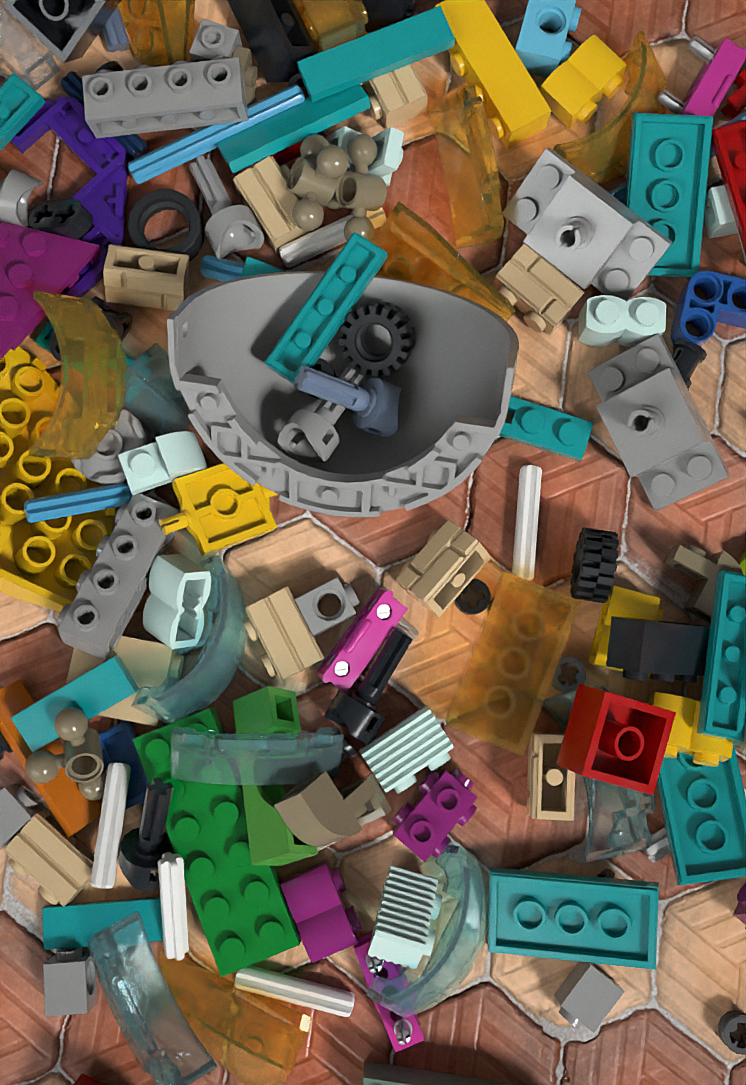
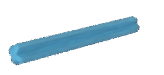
M297 84L287 87L247 106L249 121L202 127L128 163L130 173L135 182L141 184L217 148V142L302 103L305 100L304 94Z

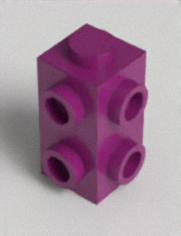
M445 768L439 774L434 770L431 771L418 787L422 794L413 805L406 802L393 817L392 821L396 824L393 828V835L424 862H426L430 855L437 858L450 843L451 839L447 835L457 823L461 826L465 825L475 813L477 807L473 803L478 797L471 791L475 784L457 768L452 774Z

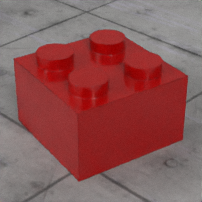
M579 684L556 765L581 776L653 795L676 712Z

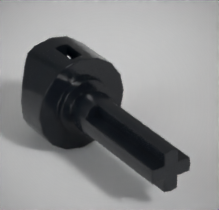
M394 628L365 679L358 686L356 694L350 692L348 695L338 690L324 717L342 727L347 726L350 735L366 744H370L385 720V717L377 712L378 708L374 704L380 699L383 689L413 639Z
M154 778L152 785H147L140 827L132 829L125 834L120 843L118 855L120 869L129 883L138 890H154L159 888L158 861L162 859V855L166 852L175 854L168 833L165 832L173 785L171 782L163 783L162 778Z

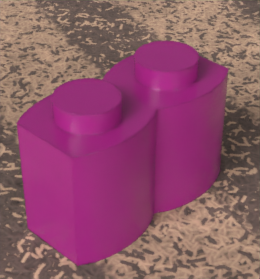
M326 860L282 879L280 885L312 963L358 943L357 931L362 929V925L354 905L347 908L342 898L341 892L346 891L347 888L338 867L331 869Z

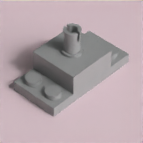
M550 147L544 150L502 212L504 217L527 234L523 241L525 244L583 289L592 284L603 294L619 297L626 302L673 243Z
M661 334L652 336L588 371L602 400V403L596 405L630 477H639L654 511H658L731 477Z

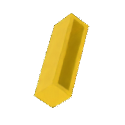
M445 0L435 5V8L441 6L455 38V46L448 49L451 65L455 73L459 77L463 76L468 83L469 94L477 108L482 107L486 113L492 135L497 140L501 138L505 147L509 149L546 129L551 109L485 0Z

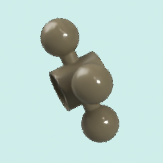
M318 134L310 135L303 140L300 147L301 157L291 167L286 182L287 191L303 198L295 204L292 217L297 227L305 231L315 230L321 225L324 218L322 207L326 206L332 199L337 187L338 178L346 172L349 163L348 156L341 147L330 145L325 137Z
M359 134L352 137L346 147L348 159L355 165L354 172L346 171L338 178L335 193L326 205L330 209H340L342 207L353 209V217L344 226L346 241H348L354 231L369 241L373 240L375 230L373 223L366 217L367 211L379 210L383 206L387 194L383 178L368 174V166L374 162L377 156V145L370 136Z
M75 707L65 708L57 714L54 720L55 732L63 739L64 753L55 755L47 750L36 751L27 759L25 772L33 782L44 784L52 781L58 774L59 769L65 768L68 778L78 782L79 791L84 798L93 801L100 800L104 795L107 772L103 770L100 735L96 730L88 727V718L81 709Z

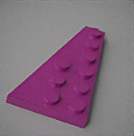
M0 221V360L10 349L15 351L54 307L53 301L66 287L71 288L79 279L78 273L88 262L93 264L101 255L99 245Z

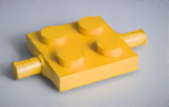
M225 463L174 479L172 486L180 503V513L159 519L160 528L163 527L161 531L164 535L186 527L193 535L199 552L203 557L274 531L277 525L270 511L269 498L278 494L258 483H255L254 486L251 485Z

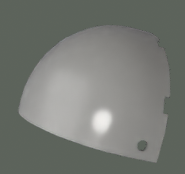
M326 271L267 273L220 282L189 296L167 318L168 355L171 376L176 391L181 390L190 410L188 417L203 441L222 462L254 486L255 483H258L280 495L278 500L308 511L343 517H379L382 512L405 508L408 511L427 504L447 494L461 484L478 467L494 440H497L505 423L514 385L519 351L517 334L502 317L492 310L452 292L420 283L375 275L349 315L370 302L376 301L377 304L385 301L390 302L389 306L392 308L396 305L402 309L400 313L403 316L408 315L411 319L408 322L409 327H414L415 334L412 336V340H415L414 348L410 352L412 354L391 375L385 377L383 374L379 377V379L403 388L400 392L398 403L399 429L390 437H381L364 431L354 425L352 410L345 408L333 426L339 435V444L326 462H298L286 456L277 444L278 436L295 411L302 409L314 412L323 399H316L308 393L298 390L297 386L264 364ZM370 325L366 328L363 335L364 344L372 353L384 354L389 351L392 342L391 335L383 326ZM341 327L319 357L328 362L338 379L351 362L349 357L343 359L341 354L345 350L344 345L339 346V338L343 336V333L340 332ZM358 367L354 368L356 372L360 371ZM368 373L363 382L365 383L372 378V374ZM296 435L291 441L294 442L297 439L298 435Z

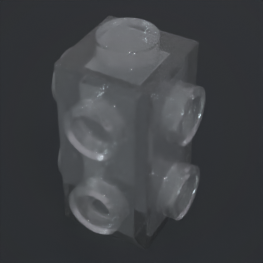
M0 0V60L12 73L14 72L34 90H37L60 71L53 58L54 54L3 7L5 1Z

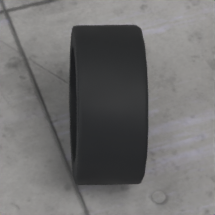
M158 189L145 194L134 204L128 220V231L135 248L189 255L190 262L198 255L204 243L205 228L196 205L186 195L175 190ZM164 210H177L181 212L189 223V233L186 239L178 246L169 249L153 247L147 241L144 234L148 220L156 213Z

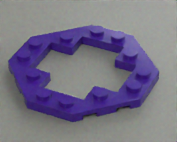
M58 97V100H45L46 103L10 142L23 154L48 130H51L96 175L70 199L79 200L93 215V228L80 240L99 245L101 255L93 264L88 262L78 273L79 279L71 288L66 287L53 301L54 307L52 309L68 310L104 277L103 271L109 245L125 246L128 153L114 137L96 139L85 121L84 107L74 97Z

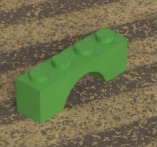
M267 686L233 700L251 865L282 866L317 855V847L299 840L290 831L274 806L275 803L286 795L282 782V762L286 749L292 739L301 731L296 692Z

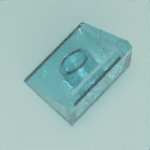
M157 343L153 344L126 368L105 400L109 405L130 411L142 422L148 438L153 442H156L155 437L185 431L192 423L188 417L190 410L181 390L176 391L170 372L168 352Z

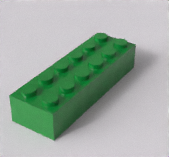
M217 707L208 708L134 738L133 742L149 785H152L154 778H162L163 783L171 782L173 785L165 828L175 854H180L183 857L184 879L220 976H226L299 946L301 937L280 885L282 878L278 867L251 865L241 770Z

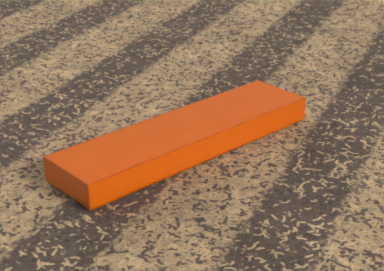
M19 679L0 689V732L25 769L26 761L33 753L11 720V717L35 702ZM58 738L36 750H47L55 755L64 753V748ZM65 768L59 769L56 777L48 783L39 784L33 782L68 838L100 818L102 806L98 800L93 801L84 798L79 791L78 782L68 778Z

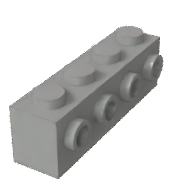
M218 56L210 61L193 63L190 61H177L172 65L159 67L140 65L133 70L116 72L100 70L95 74L82 75L85 121L96 139L249 121L245 76L239 57Z
M140 493L133 495L129 503L124 502L120 506L115 517V524L117 525L110 536L105 535L100 541L96 551V557L98 558L91 570L86 569L82 573L76 588L78 591L77 596L71 605L67 603L62 608L58 616V632L63 643L104 661L110 658L149 585V575L154 560L158 555L166 554L177 531L164 535L161 531L163 527L160 528L159 519L177 514L179 510Z

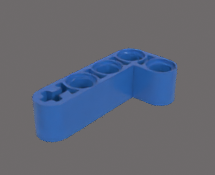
M700 271L691 277L678 297L671 329L673 345L677 339H684L685 341L702 346L713 335L717 322L746 329V279L713 271ZM694 288L704 290L708 300L698 298L694 293ZM732 297L740 298L745 304V309L736 307ZM685 324L696 326L700 332V337L690 335L685 328Z

